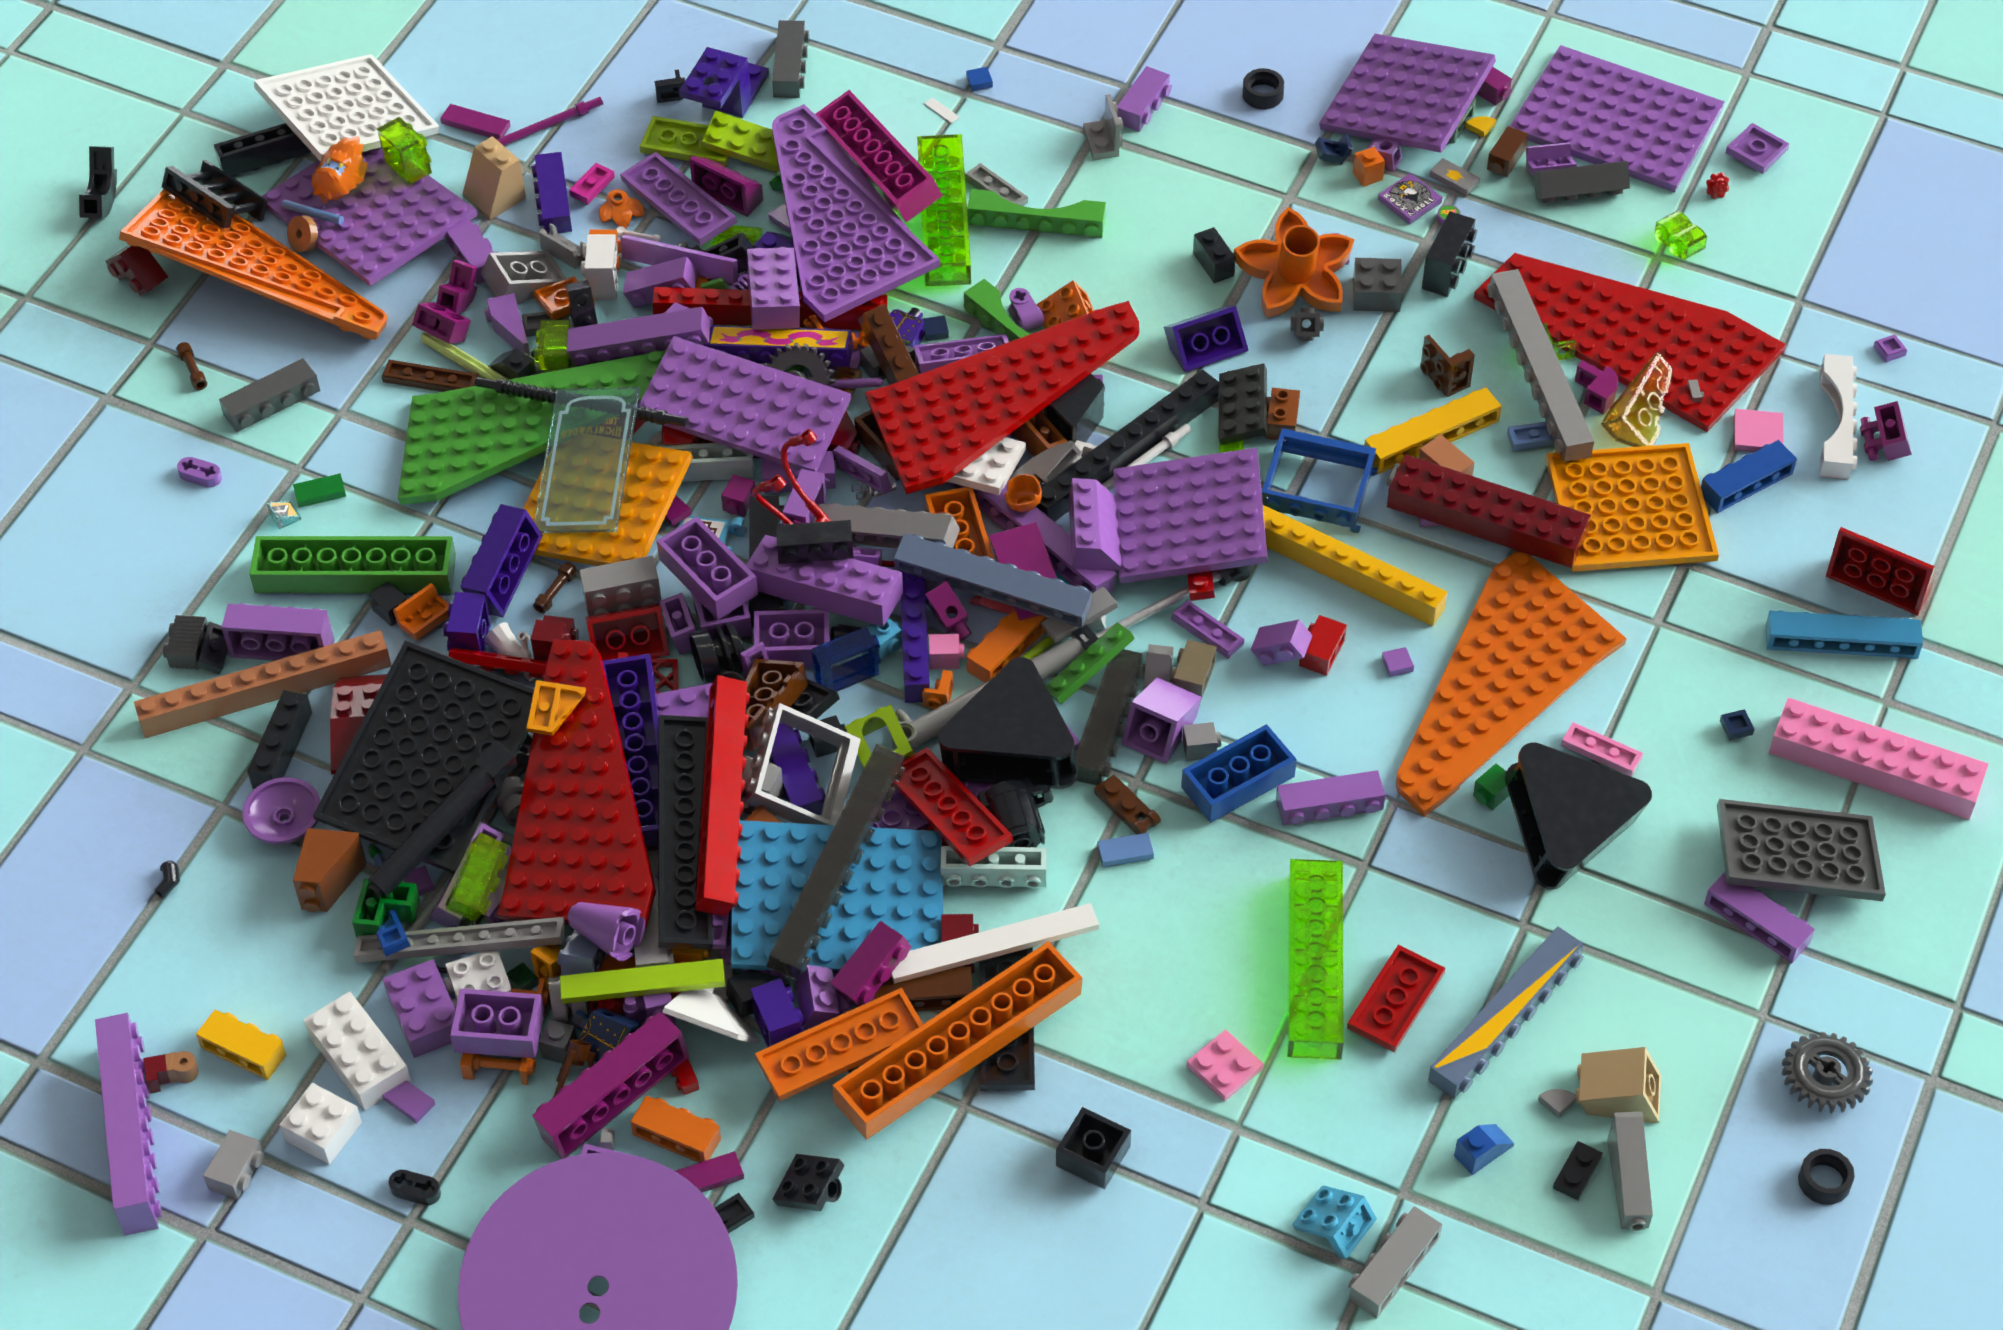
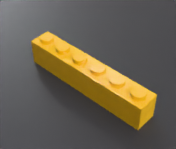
M1485 387L1478 391H1472L1462 398L1454 399L1439 408H1433L1418 417H1412L1408 421L1392 426L1379 434L1371 435L1365 439L1364 446L1376 448L1373 467L1378 468L1377 473L1380 474L1392 469L1395 463L1401 464L1406 454L1416 458L1419 457L1420 448L1439 435L1453 442L1499 422L1502 405Z

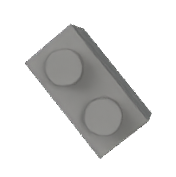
M229 1130L203 1175L207 1188L238 1199L242 1191L247 1190L249 1187L251 1175L255 1168L260 1167L263 1162L264 1152L260 1141Z

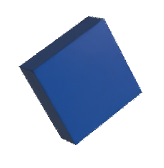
M987 67L966 71V78L971 91L993 87V81Z

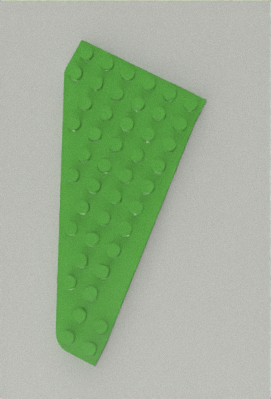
M666 350L509 379L507 382L512 381L513 383H524L530 386L547 387L548 390L554 389V391L571 392L572 395L577 393L578 396L583 394L584 397H617L624 400L626 405H639ZM477 386L412 396L398 492L400 505L438 501L553 448L560 412H566L567 406L565 404L560 405L559 403L554 404L553 402L531 400L530 398L525 399L523 396H512L506 393L499 394L493 389ZM577 406L575 408L570 407L569 415H563L558 445L577 437L573 436L575 429H579V436L581 428L582 430L585 428V432H587L589 427L594 429L607 423L608 420L606 419L610 421V419L620 416L608 415L607 412L603 414L601 411L578 409ZM567 431V436L565 438V436L563 437L562 434L563 432Z

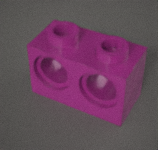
M435 302L418 304L412 326L450 344L465 342L471 320Z

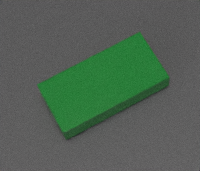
M341 473L293 484L298 507L346 496Z

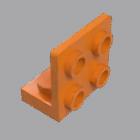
M1074 280L1037 304L1044 317L1045 329L1094 311L1088 294Z

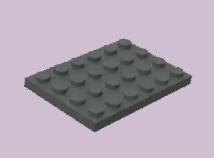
M1719 799L1717 813L1727 884L1883 902L1886 893L1872 816Z

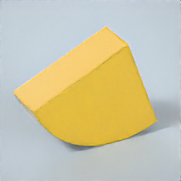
M1486 116L1474 117L1466 122L1465 128L1484 138L1496 125L1497 119Z

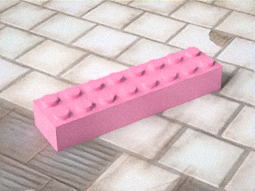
M1788 698L1769 750V754L1970 820L1989 763Z

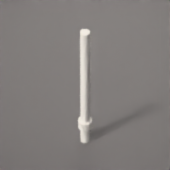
M1184 424L1176 431L1169 432L1162 437L1161 442L1126 467L1147 464L1167 448H1173L1182 437L1191 432L1190 426ZM1114 476L1102 484L1108 491L1114 488Z

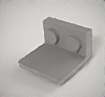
M1110 94L1105 95V120L1083 123V131L1093 161L1119 157V149L1123 146L1120 131H1123V121L1121 117L1117 116V103L1112 101Z

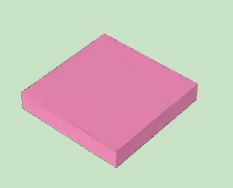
M1735 409L1734 450L1756 452L1765 444H1771L1777 440L1783 444V413Z

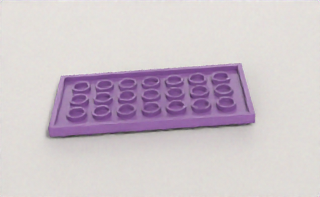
M673 336L638 407L666 410L668 414L688 417L689 424L687 427L668 423L664 426L782 464L781 449L783 444L791 437L801 435L805 430L811 429L817 436L815 442L810 446H805L804 444L795 447L790 446L787 450V460L791 468L815 472L818 470L849 405L851 393Z

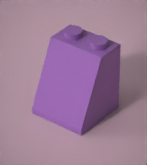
M1156 678L1132 701L1121 744L1166 764L1182 741L1183 725H1191L1195 721L1202 697L1160 678Z

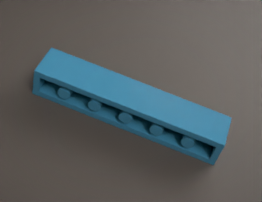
M1779 610L1769 611L1765 625L1767 650L1918 659L1923 646L1921 620L1785 612Z

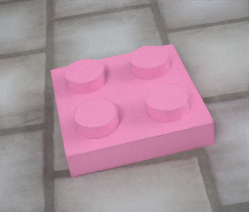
M1225 1029L1187 1061V1068L1221 1099L1226 1101L1264 1069V1063Z

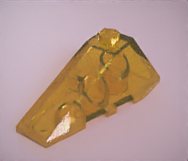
M1659 352L1652 356L1614 402L1601 423L1615 441L1632 447L1653 446L1660 434L1661 427L1658 424L1660 415L1664 414L1665 407L1662 404L1664 394H1667L1673 368Z

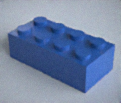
M1266 724L1182 769L1181 788L1211 823L1274 789L1277 785H1281L1294 778L1297 759Z

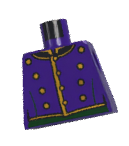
M911 308L908 313L899 309L893 310L890 315L904 344L912 347L920 345L924 338V321L921 319L923 313L918 308Z

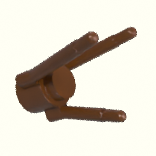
M575 1039L570 1040L566 1057L556 1079L558 1084L553 1098L564 1086L571 1065L584 1066V1062H587L588 1068L594 1065L596 1053L590 1051V1043Z

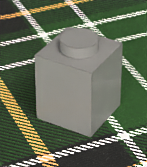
M1214 722L1183 725L1182 741L1186 761L1203 759L1216 752L1217 747H1221L1220 732H1215Z

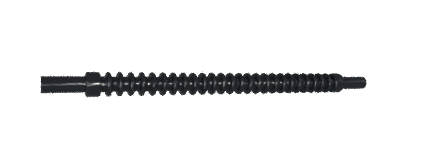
M476 377L474 382L477 387L493 389L499 394L506 393L512 396H523L525 399L530 398L536 401L541 400L542 402L565 404V406H568L574 400L585 398L583 394L578 396L577 393H574L572 395L571 392L566 393L565 391H554V389L548 390L547 387L542 388L541 386H530L524 383L507 382L505 379H497L496 381ZM587 400L571 405L572 408L577 406L578 409L601 411L603 414L607 412L608 415L613 414L614 416L619 415L626 418L628 413H622L623 404H620L619 401ZM627 404L626 410H632L631 418L633 420L637 418L639 421H650L659 425L668 423L687 427L689 424L688 417L668 414L666 410L644 408L643 406L638 407V405L632 406V404Z

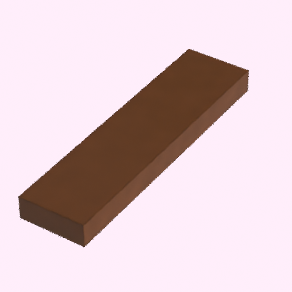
M388 360L382 374V381L445 392L475 386L474 382L476 377H479V374Z

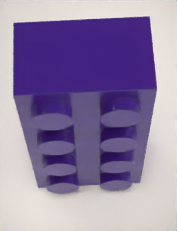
M500 504L497 512L492 517L487 533L482 537V543L477 553L472 558L467 574L462 578L460 587L463 592L485 594L489 615L504 617L543 536L526 509Z

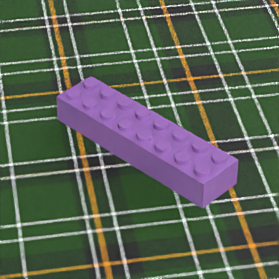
M128 1013L95 1019L113 1209L125 1236L159 1229L158 1218L162 1217L160 1201L156 1200V1193H159L160 1190L157 1176L154 1177L153 1169H157V1162L154 1152L151 1153V1145H154V1136L152 1129H149L148 1122L152 1121L150 1106H146V1099L149 1098V1089L143 1078L145 1075L144 1059H141V1053L145 1052L143 1038L139 1036L137 1023L131 1022Z

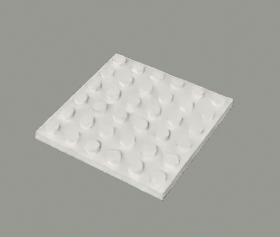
M372 54L254 80V89L320 161L330 146L335 145L345 137H360V144L364 145V152L439 133V125Z

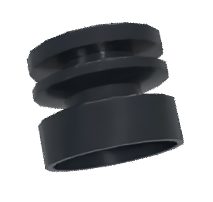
M731 621L724 623V633L720 625H715L714 638H711L706 629L689 633L692 655L703 683L714 681L717 675H721L720 667L722 666L725 671L734 672V664L738 673L743 672L740 653L744 651V647Z

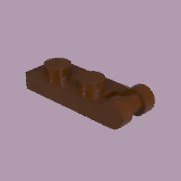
M1114 774L1094 787V794L1136 835L1146 833L1147 828L1150 826L1155 827L1161 822L1159 815L1154 810H1150Z

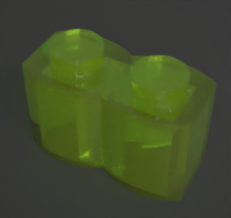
M1676 211L1656 222L1654 232L1656 239L1669 246L1675 256L1685 260L1706 248L1707 235L1700 227L1692 224L1689 218L1682 212Z

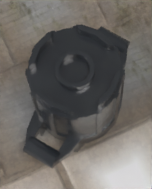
M1024 777L1023 780L1011 779L1002 781L991 786L985 792L984 790L978 792L977 799L1012 834L1013 842L1005 847L1036 848L1040 843L1045 844V830L1038 808L1051 803L1054 799L1049 785L1034 786L1032 779Z

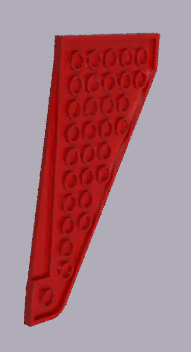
M1129 301L1094 310L1083 316L897 383L865 392L867 403L905 493L909 494L944 484L1134 342L1139 335L1140 327L1139 320Z
M554 639L547 660L544 681L586 688V694L553 736L533 734L507 876L497 916L500 920L512 921L564 917L565 923L569 924L568 912L570 908L578 902L636 908L642 912L640 916L645 918L646 930L656 888L602 657L596 647L588 641Z

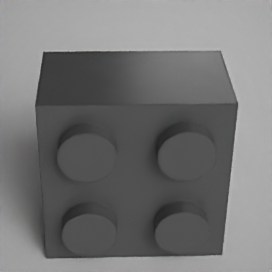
M1355 258L1353 310L1400 312L1402 299L1401 259Z

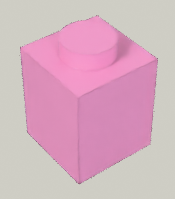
M929 634L930 669H960L959 659H964V644H959V634Z

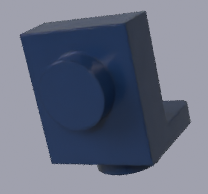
M1344 134L1338 142L1319 137L1315 142L1319 159L1340 165L1351 155L1353 150L1348 134Z

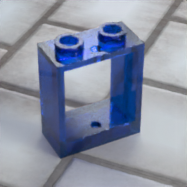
M864 627L811 648L813 674L816 683L838 692L879 675L878 664H881L878 649L880 644L876 635H871L868 628ZM862 653V656L857 657L855 659L832 667L833 664H836L838 662H841L843 660H846L848 658H851Z

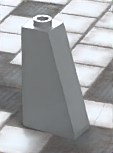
M1614 1113L1607 1143L1621 1229L1640 1231L1649 1228L1653 1216L1643 1113Z

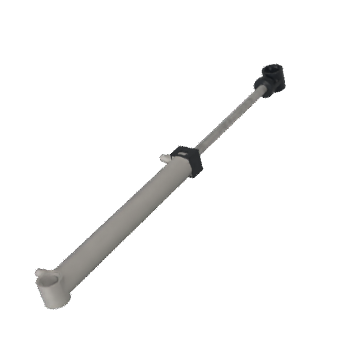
M1251 565L1212 571L1213 583L1218 582L1220 585L1225 586L1231 581H1244L1250 576ZM1186 586L1118 623L1126 629L1188 597L1189 587ZM1085 625L1073 631L1071 634L1072 638L1030 660L1033 661L1042 680H1045L1068 667L1072 661L1078 658L1113 625L1096 634L1088 625ZM988 682L913 721L902 709H897L895 714L900 721L899 723L913 752H916L917 746L937 737L940 729ZM892 738V748L895 750L897 746Z

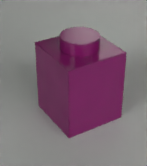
M1492 67L1477 95L1496 106L1502 100H1506L1511 94L1512 78Z
M733 474L721 494L723 511L745 517L750 508V496H753L752 491L756 487L755 481Z

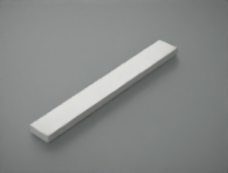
M1091 903L911 950L907 957L894 969L891 976L894 984L1039 946L1048 941L1054 942L1099 930V922Z

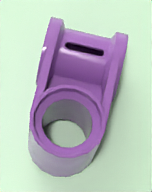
M1024 288L1013 289L1009 295L1011 304L1009 305L1008 312L1016 325L1025 331L1044 326L1042 311L1036 305L1030 293Z

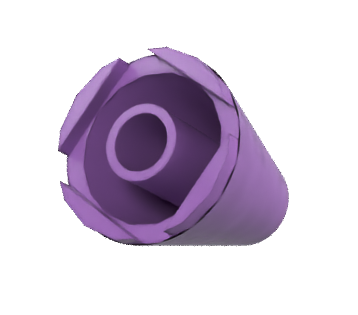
M578 902L568 912L569 925L612 958L619 961H625L634 954L630 951L634 945L639 947L645 932V918L640 916L642 912L636 908Z

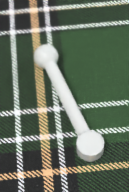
M624 227L616 229L618 236L630 235L656 242L661 241V237L658 234L652 236L628 231Z

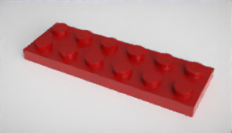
M928 747L884 771L886 779L969 867L1013 842L1012 834Z

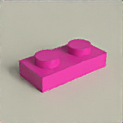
M595 163L569 189L570 196L588 205L615 178L614 171Z

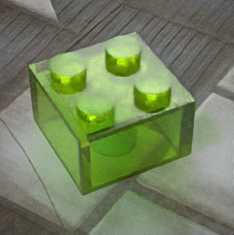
M398 117L377 128L385 163L408 185L432 173L430 167L432 161L426 150L427 141L421 133L418 134L410 123H406L401 117Z

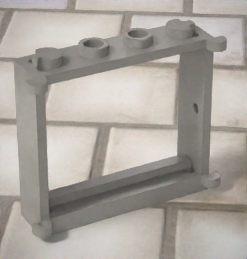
M781 703L777 704L774 708H768L763 718L764 730L757 740L759 749L750 766L753 769L752 775L745 784L744 789L747 793L746 797L742 800L744 803L743 808L747 809L749 804L756 807L761 805L770 813L793 823L839 826L861 739ZM779 721L837 746L838 751L821 816L761 791Z

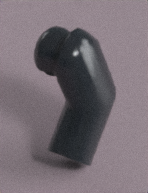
M171 860L163 862L160 866L164 880L154 891L161 898H165L180 882L179 867Z

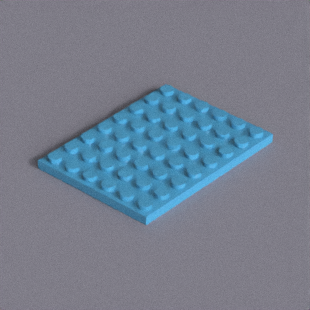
M739 820V823L742 824V833L738 839V846H741V855L737 862L740 876L735 887L739 897L736 907L731 908L730 969L803 972L807 965L827 967L837 974L879 921H882L903 935L912 946L910 951L942 942V837L936 831Z

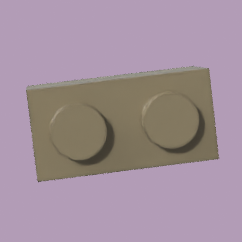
M1187 640L1185 648H1180L1177 656V663L1179 664L1177 668L1173 667L1170 682L1203 698L1216 662L1217 647Z

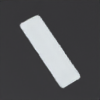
M934 98L925 102L928 107L951 123L959 118L958 115Z

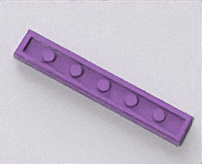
M630 235L620 237L622 259L656 265L687 256L698 270L697 276L714 280L723 278L727 283L732 284L738 282L737 259Z

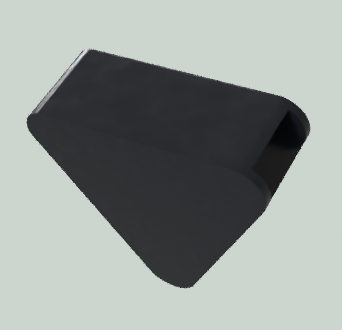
M1025 657L1012 659L938 733L942 763L960 781L997 784L1006 780H1023L1024 777H1029L1032 779L1034 786L1047 784L1051 789H1065L1072 786L1077 779L1074 739L1032 660Z
M1536 742L1524 745L1518 754V763L1512 764L1505 773V782L1534 878L1540 886L1551 890L1560 888L1629 828L1652 799V791L1649 785L1642 780Z

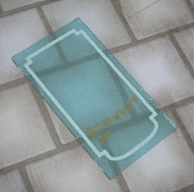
M639 387L557 389L534 523L541 533L617 532L640 393Z

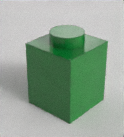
M1497 763L1475 781L1473 792L1476 800L1480 804L1486 805L1492 811L1509 797L1505 782L1506 770Z

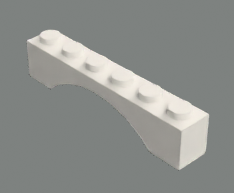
M1824 354L1822 360L1820 387L1826 392L1836 408L1839 427L1832 437L1824 442L1820 456V477L1849 480L1851 471L1856 470L1857 456H1853V452H1856L1857 438H1854L1853 434L1856 433L1857 420H1854L1853 416L1856 415L1857 402H1853V398L1856 397L1857 384H1853V381L1856 379L1857 367L1853 366V356Z

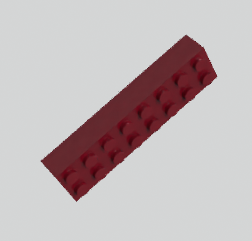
M1407 454L1388 490V508L1569 568L1573 567L1588 534L1591 518L1590 514Z

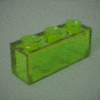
M481 832L472 841L446 909L472 921H476L481 914L486 915L491 905V900L488 899L490 892L494 893L500 882V878L497 877L499 869H504L509 858L508 855H505L509 845Z

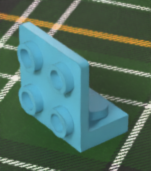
M1321 1186L1292 1225L1296 1230L1327 1238L1337 1257L1347 1259L1377 1218L1365 1196L1328 1186Z

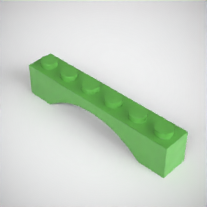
M971 189L967 206V224L1090 237H1103L1106 219V202L1082 200L1065 207L1037 209L1012 203L994 191Z
M986 279L981 280L964 292L963 306L965 311L977 318L984 327H988L996 335L1006 334L1009 342L1030 335V333L1017 326L1009 318L1003 308L1000 291Z

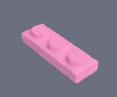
M1574 722L1561 743V746L1631 777L1643 756V753Z

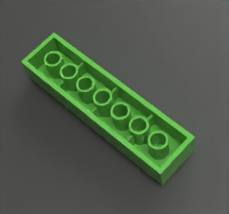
M256 536L249 575L254 593H372L387 581L401 593H417L430 583L436 587L437 593H451L456 552L452 536Z

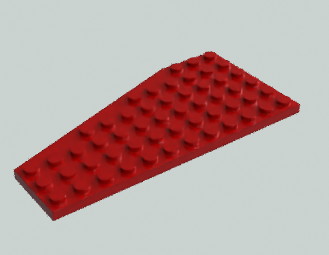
M1514 253L1494 272L1519 270L1552 344L1601 371L1609 366L1617 374L1620 383L1705 432H1708L1785 351V343L1728 311ZM1490 276L1474 292V299L1495 310V302L1493 298L1489 297L1487 285L1491 281ZM1688 380H1698L1700 391H1704V397H1702L1701 402L1693 403L1692 396L1687 387Z

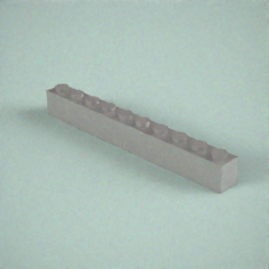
M1519 270L1491 274L1490 284L1487 285L1488 295L1490 298H1493L1495 311L1502 318V327L1504 331L1508 332L1511 348H1515L1517 362L1524 369L1525 381L1531 385L1532 397L1534 400H1537L1540 415L1547 422V431L1550 436H1553L1556 452L1560 453L1563 462L1591 457L1594 439Z

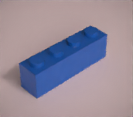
M1779 440L1771 444H1765L1760 450L1752 454H1746L1733 464L1729 463L1721 470L1706 475L1701 484L1704 500L1719 513L1792 475L1797 458Z

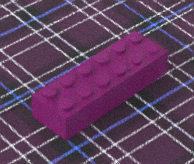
M660 1011L655 1016L647 1018L643 1026L634 1033L626 1035L622 1042L613 1050L605 1052L601 1059L591 1068L584 1069L575 1081L570 1085L562 1087L554 1098L549 1102L541 1104L532 1115L545 1143L560 1159L567 1158L671 1073L675 1067L690 1057L682 1032Z

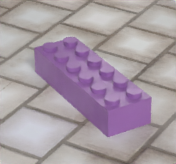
M768 535L763 537L746 564L748 569L756 576L758 592L879 626L885 625L903 594L902 572L856 559L779 564L777 538Z

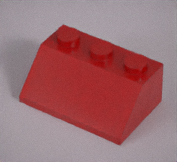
M659 603L585 617L590 643L599 651L602 661L617 659L618 652H628V657L650 654L651 658H658L669 655Z

